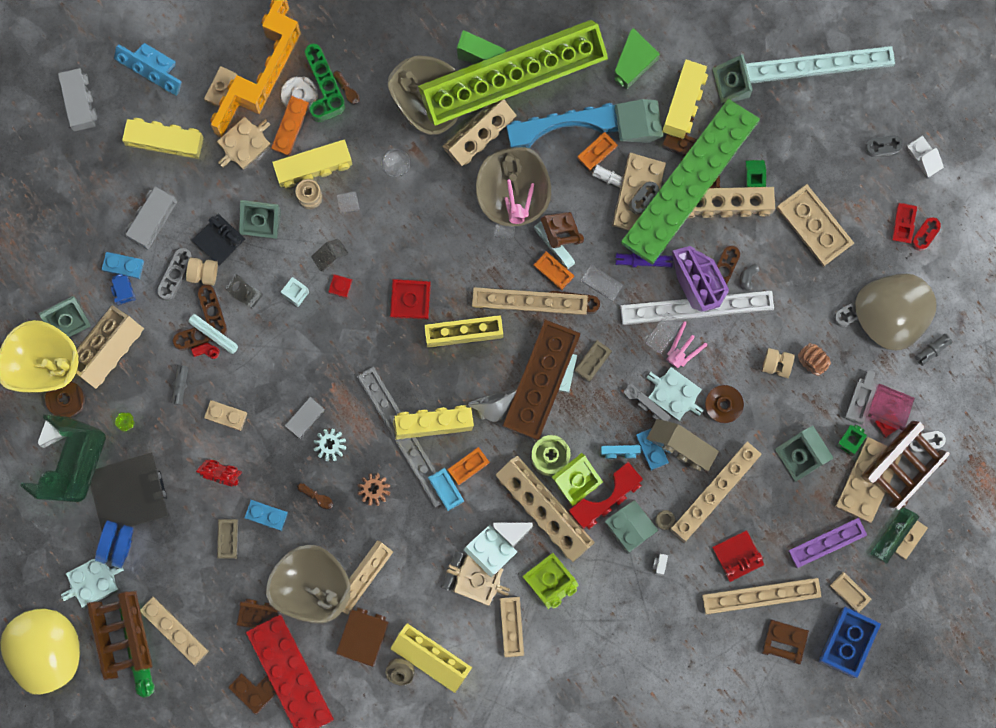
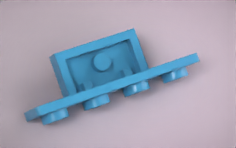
M145 43L135 53L121 45L116 46L114 59L139 73L174 95L179 93L181 81L168 74L175 67L176 61Z

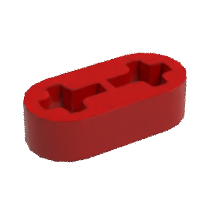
M930 217L925 220L913 237L912 246L915 250L923 251L931 244L941 228V223L937 218ZM934 223L935 229H932L930 233L926 232L929 228L928 224ZM923 235L926 236L924 240V243L926 245L922 244L921 246H919V241L917 239L920 240L923 237Z

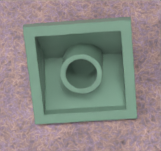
M744 55L737 56L713 68L721 104H725L728 99L734 102L750 98L752 87Z
M241 200L239 233L242 235L277 239L281 216L280 206L278 204Z
M74 296L39 313L43 322L53 325L68 337L91 326L79 301Z

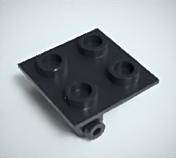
M217 214L215 217H210L208 220L210 223L192 241L213 261H217L218 266H220L244 242L245 238L220 214Z

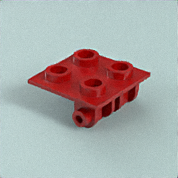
M205 460L196 470L203 478L211 481L214 479V482H217L219 479L220 484L224 481L223 484L230 487H237L239 483L237 478L242 474V471H239L237 467L220 465L216 460Z
M747 530L712 547L730 582L764 566L763 557L760 552L758 553Z

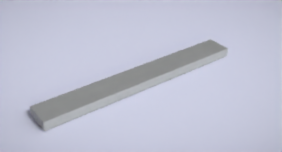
M372 367L358 375L357 378L395 440L393 419L394 416L401 412L375 368ZM417 438L395 440L435 508L443 504L428 477L437 472Z

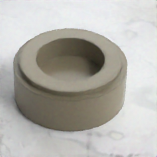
M663 510L657 514L655 522L658 528L669 530L675 523V517L672 512Z

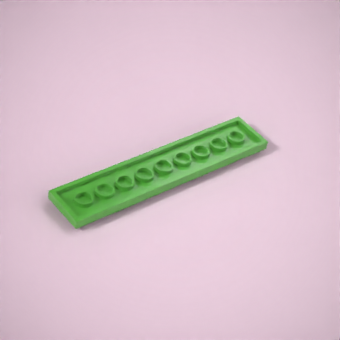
M728 99L621 241V244L653 265L756 127L760 118Z

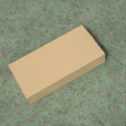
M844 572L830 585L857 613L872 600Z

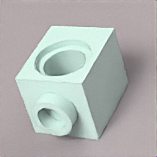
M293 277L281 291L282 296L297 307L300 306L310 293L306 286Z

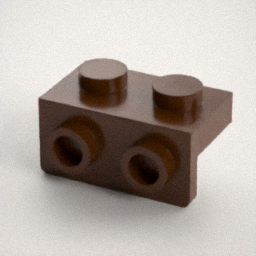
M245 599V602L240 601L237 626L255 628L278 616L280 612L268 602H265L263 606L257 605L256 600Z

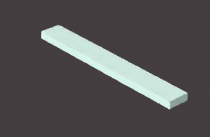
M888 46L747 63L746 67L750 83L888 67L894 66L895 61L893 48Z

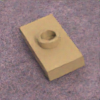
M220 66L204 100L220 108L219 102L221 98L226 96L229 91L227 89L229 82L232 79L234 80L238 74Z
M911 517L889 549L906 560L928 528Z

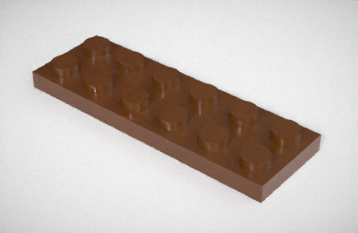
M548 320L544 321L503 424L504 428L537 441L540 439L581 333Z

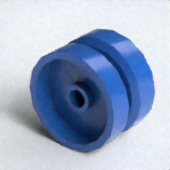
M107 520L100 537L95 561L105 564L112 553L111 565L122 569L125 559L129 554L134 528L123 525L117 536V523Z

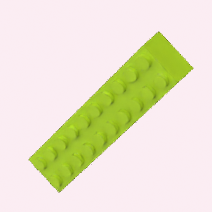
M589 20L419 85L418 88L429 121L436 126L608 59L598 23Z

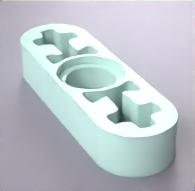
M541 221L534 226L537 234L566 269L575 264L573 258L562 245L559 248L551 247Z

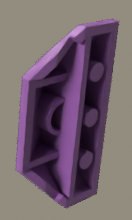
M691 246L673 250L672 255L677 279L691 307L701 312L720 307L729 292V288L715 261L696 251Z

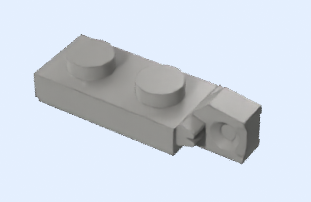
M868 370L864 379L860 378L857 382L845 419L864 424L876 391V384L873 383L875 372Z
M629 384L624 390L625 395L629 399H638L640 401L638 405L645 411L650 409L654 413L653 418L670 421L671 416L635 386Z

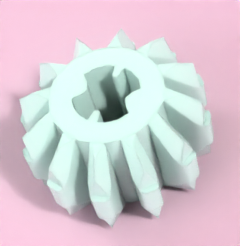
M324 429L325 436L318 433L317 436L321 440H314V444L320 445L315 447L314 451H321L318 457L322 458L325 455V461L327 462L330 456H332L333 461H336V454L340 457L343 456L339 450H346V446L340 445L345 443L346 439H340L342 436L341 432L335 435V429H331L330 434H328L327 429ZM328 441H331L332 443L335 442V444L332 445L333 449L329 450L328 447L325 448V446L328 445Z

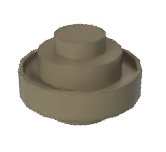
M394 659L388 663L385 673L388 680L393 684L407 685L413 681L415 669L407 660Z

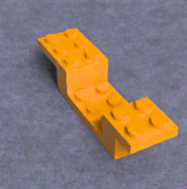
M287 0L271 1V9L268 14L264 15L261 24H263L265 36L275 41L274 52L272 56H268L264 72H260L257 77V84L238 75L229 82L227 88L229 91L226 96L221 98L219 102L220 108L217 113L215 112L210 120L215 135L221 138L224 136L239 105L260 114L301 34L298 22L285 16L289 9Z

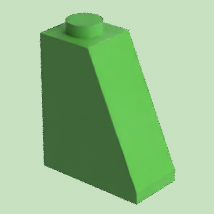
M634 28L630 31L614 72L615 82L620 87L624 86L626 89L657 62L660 53Z
M464 30L457 46L458 59L472 64H477L506 52V49Z

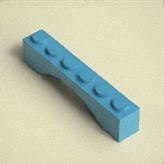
M607 103L600 108L587 107L583 109L584 111L579 112L570 110L563 115L550 114L546 116L547 118L539 119V117H533L526 122H510V125H507L510 148H530L541 136L561 127H586L596 130L601 134L604 132H617L619 130L615 105Z

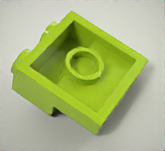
M583 453L579 454L552 476L558 489L572 506L579 503L585 496L596 490L603 483Z
M554 553L523 575L525 581L547 609L551 607L557 608L562 603L561 599L566 595H574L579 586L576 579Z

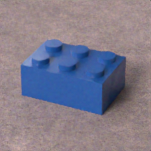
M847 607L842 608L818 662L852 678H858L881 623Z

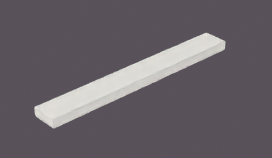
M772 291L726 295L720 307L704 312L693 309L688 299L621 305L620 309L622 325L773 311L774 303Z

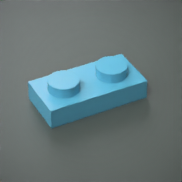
M640 445L601 446V456H605V459H617V456H624L625 459H635L636 455H640Z

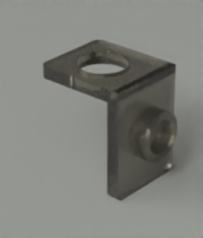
M339 239L326 242L311 258L319 270L324 271L336 259L347 256L349 253ZM334 245L341 249V253L335 250Z
M237 274L225 288L235 299L251 309L263 296L262 292L247 284ZM236 282H240L239 288L233 291V285Z

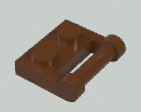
M571 212L546 215L540 219L552 248H559L561 245L573 243L579 245L584 242V237L579 233ZM564 233L570 234L569 237L563 238L557 236L558 234Z
M771 620L762 654H772L792 660L795 664L800 665L809 630ZM774 641L795 647L797 652L793 653L772 647L771 643Z

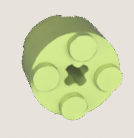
M544 436L533 446L532 464L540 474L553 476L569 463L571 457L570 448L558 436ZM553 452V455L556 457H553V460H549V457L545 455Z

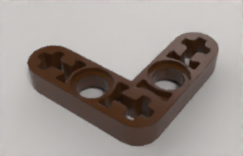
M203 285L198 290V297L206 321L216 329L215 323L212 322L210 324V321L217 320L219 326L224 328L221 330V333L225 336L228 331L216 292L212 286ZM207 289L209 292H212L209 294L210 300H215V302L208 303L207 298L202 296L205 293L204 290ZM210 307L218 309L216 316L211 317L208 315L207 311ZM194 327L177 333L173 338V344L178 350L184 351L203 343L212 342L213 340L208 336H205L203 340H197L195 334L199 330ZM191 333L194 343L191 344V341L188 340L184 342V346L177 344L180 341V337L188 339L190 338L188 334Z

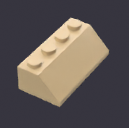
M112 305L77 348L79 359L76 374L97 389L104 382L109 372L116 367L120 358L128 352L132 343L140 337L144 328L130 316Z

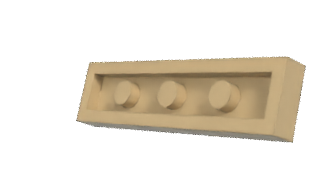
M379 540L376 541L349 578L350 597L345 609L342 611L347 615L393 553L391 549Z
M152 597L140 609V612L193 665H196L209 652L155 597Z

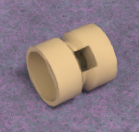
M306 179L299 182L296 186V196L302 207L305 209H315L320 205L322 193L317 182Z
M191 257L187 266L186 281L198 283L201 280L205 285L214 286L218 262L206 260L203 263L202 260Z
M768 348L762 372L769 374L776 372L780 377L789 378L795 355L787 352L780 354L779 350Z

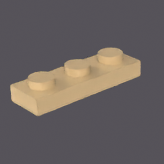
M520 597L500 598L504 656H524Z

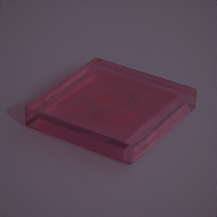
M878 384L867 416L904 431L915 398Z

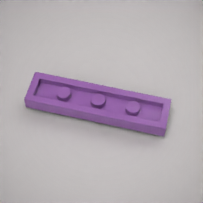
M857 518L788 552L797 569L867 536V533L860 519Z

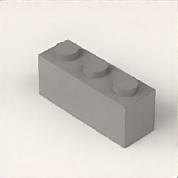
M81 68L58 73L71 129L78 131L95 127L94 120H97L95 109H92L90 104L93 102L91 91L87 90L86 85L89 84L87 74H84Z
M154 187L153 191L150 190L148 192L143 207L140 206L136 212L137 217L126 228L128 239L147 250L177 203L175 197L157 187Z

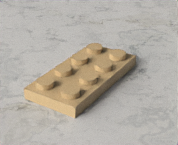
M633 153L628 154L612 226L630 231L642 215L631 212L629 208L630 201L647 182L656 183L660 191L665 162ZM652 187L646 188L648 190L645 194L646 197L652 193ZM642 199L636 203V209L642 208Z
M808 184L777 206L778 211L823 267L854 244Z
M869 437L866 438L838 499L836 508L868 523H872L886 491L877 482H866L861 475L888 446ZM900 454V455L895 459V460H896L895 463H896L897 465H898V463H899V461H900V459H901V457H902L903 454ZM887 468L882 473V477L890 483L894 472Z

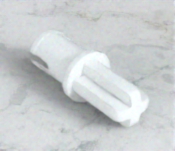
M596 165L592 176L607 182L608 185L610 183L621 188L623 177L615 174V171L611 172L599 165Z

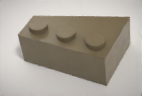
M660 419L656 420L647 437V440L658 445L664 451L675 455L678 460L689 463V467L698 472L700 470L709 471L719 452L681 425Z

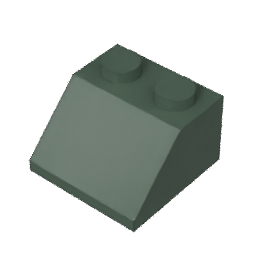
M641 99L615 105L620 141L650 143L663 137L658 100Z
M814 426L803 430L775 449L795 482L833 459Z
M635 500L623 507L604 523L627 554L658 531Z

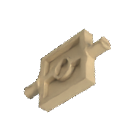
M244 117L220 138L217 143L224 149L226 154L218 161L221 167L224 168L230 161H233L244 170L271 146L262 133L270 126L269 122L265 119L260 125L256 126Z
M466 555L460 569L450 564L447 567L450 568L446 570L447 573L457 576L452 592L490 606L492 598L497 592L505 596L509 594L507 592L510 591V588L500 585L503 569H500L490 577L469 555Z

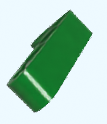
M310 44L305 49L306 59L323 95L322 99L311 104L310 113L314 121L323 122L343 113L345 103L322 49L317 44ZM313 52L317 54L318 61L316 62L313 55L311 54ZM320 68L326 69V72L324 74H318L317 70ZM326 85L334 86L330 91L324 90ZM334 101L341 102L339 107L331 106ZM318 108L324 110L321 115L314 114V111Z

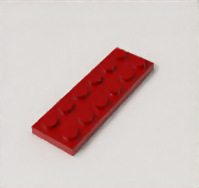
M280 614L245 632L292 727L320 728L333 721L334 718L282 615Z

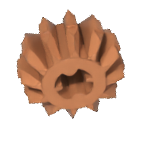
M809 343L798 354L799 362L803 364L807 371L814 375L820 376L831 365L830 358L826 355V352L815 344Z
M370 473L368 474L370 480L367 481L366 478H362L365 485L358 484L360 489H364L359 491L358 495H365L361 500L365 502L369 499V506H372L373 500L379 506L378 499H381L383 502L387 501L383 494L390 495L389 491L384 490L390 488V484H384L387 480L385 477L379 481L380 474L377 473L375 479H373ZM375 485L376 488L379 487V489L376 490L377 494H373L372 492L369 493V490L372 489L371 486Z

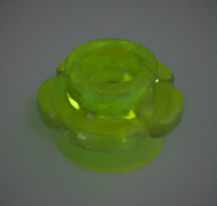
M122 412L117 416L115 424L120 430L128 431L129 428L134 426V417L130 413Z

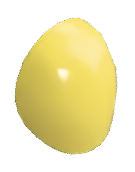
M36 320L22 323L11 331L0 348V383L7 389L22 393H41L65 387L72 381L77 372L79 356L76 346L65 333L49 323Z
M35 609L24 612L14 618L2 633L0 649L4 663L15 681L27 692L32 694L52 692L65 685L74 676L80 656L78 635L71 622L59 612L49 609Z

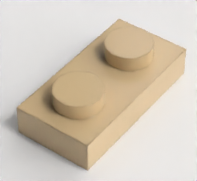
M211 400L204 418L242 431L248 413Z

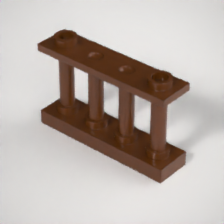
M912 420L861 475L866 482H877L894 499L889 504L893 509L899 510L904 508L908 504L909 498L938 467L945 464L946 458L950 455L948 451L944 450L937 452L921 435V431L925 427L918 421ZM913 440H916L932 457L925 466L908 449V445ZM900 454H903L919 471L912 480L895 463V459ZM887 468H890L905 483L906 487L900 493L882 477V473Z
M136 591L119 593V601L104 606L102 601L87 603L103 680L118 678L117 671L133 666L135 671L153 668ZM121 609L124 620L107 625L105 613ZM126 628L128 639L111 644L109 632ZM130 647L132 659L115 663L113 652Z

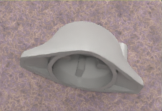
M517 389L485 396L468 402V405L478 410L481 420L487 419L498 422L507 417L511 401Z

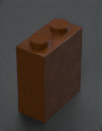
M359 607L356 610L351 609L336 654L374 667L389 622L386 621L387 617L375 614V617L367 615L368 611Z

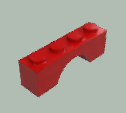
M629 462L613 474L614 491L608 499L602 502H591L583 498L568 511L583 530L586 527L590 530L598 523L596 521L597 518L601 515L604 518L612 511L611 507L615 503L619 506L627 499L626 494L630 491L634 493L642 487L640 483L643 481V478Z

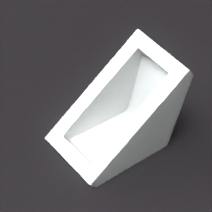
M493 523V528L514 547L532 529V523Z

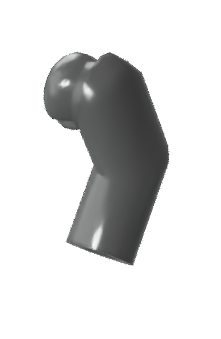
M756 264L748 267L740 274L739 284L744 291L751 290L753 286L751 284L752 276L760 272Z

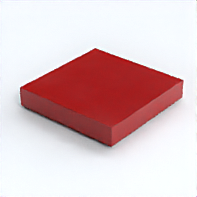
M393 279L390 318L428 320L431 281Z

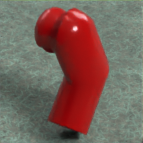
M203 343L191 348L194 357L205 354L211 359H216L220 354L219 349L210 343Z

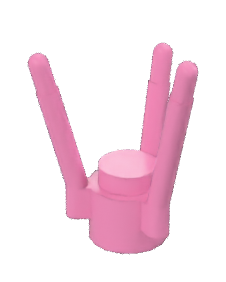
M508 179L510 202L508 197L504 199L509 221L513 224H520L525 221V217H529L528 210L534 183L530 185L525 208L523 209L520 204L514 203L511 180Z
M685 321L682 323L673 345L667 353L668 358L666 360L676 368L684 367L689 360L707 346V343H704L685 358L686 354L683 352L694 339V335H691L680 350L678 348L675 350L686 326Z

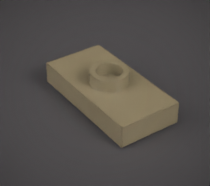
M596 340L574 371L590 382L610 356L612 350Z
M218 519L217 558L237 559L238 519Z

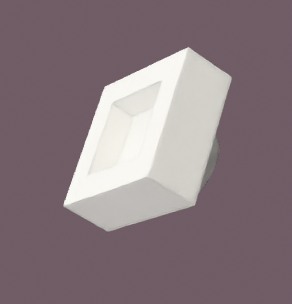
M660 554L659 558L654 559L653 569L656 570V575H664L668 555Z

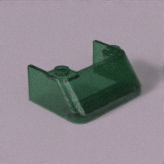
M44 414L43 419L54 426L61 436L66 437L56 470L44 472L40 476L38 484L21 482L20 486L35 499L80 502L88 494L106 436L100 429L70 417Z

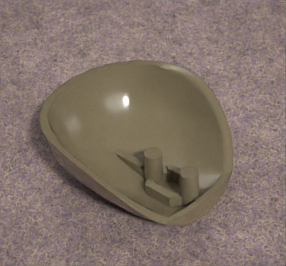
M413 56L398 64L389 76L388 88L398 110L407 122L414 128L433 135L448 130L459 117L436 126L429 121L418 86L456 72L448 63L430 56Z
M512 147L497 151L484 160L477 176L476 194L482 211L490 220L504 226H522L538 219L546 211L551 199V183L548 171L536 152L526 147ZM508 179L511 180L514 203L520 204L523 209L525 208L530 185L534 183L528 210L529 217H525V221L520 224H513L509 221L504 199L508 197L510 202Z
M896 274L870 282L859 291L855 301L856 314L865 332L878 345L895 351L906 349L919 340L930 326L937 309L936 298L931 287L922 278L913 274Z
M305 545L287 553L274 567L267 582L266 595L271 606L282 614L302 621L325 623L335 619L345 609L350 597V582L345 570L330 552L320 546Z

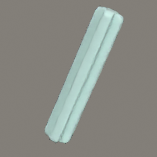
M195 314L190 317L188 322L221 347L231 354L237 351L238 345L207 322Z

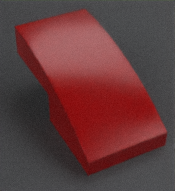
M898 203L892 240L905 243L912 242L918 206Z

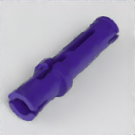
M634 252L633 254L616 253L615 258L623 259L615 260V265L673 268L672 262H665L673 261L672 255L659 256L653 265Z

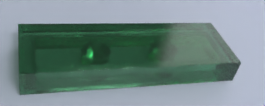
M902 508L870 554L887 564L919 519V515L906 508Z

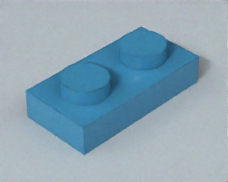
M106 252L102 271L140 279L144 260Z
M649 429L636 434V438L650 471L669 462L664 450L647 440L651 431Z
M251 500L245 519L282 531L288 512Z

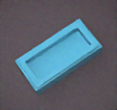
M445 468L428 477L447 511L464 502Z

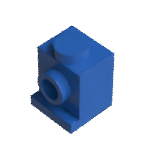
M119 274L112 277L113 286H111L113 296L117 297L114 299L115 303L120 306L135 301L136 298L128 276Z

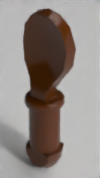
M334 71V79L337 80L342 90L345 89L347 100L351 104H357L360 99L358 93L348 87L349 83L346 82L340 71Z
M304 483L297 485V489L300 492L308 495L311 499L315 498L321 508L331 509L333 507V502L328 496L317 494V491L312 490Z

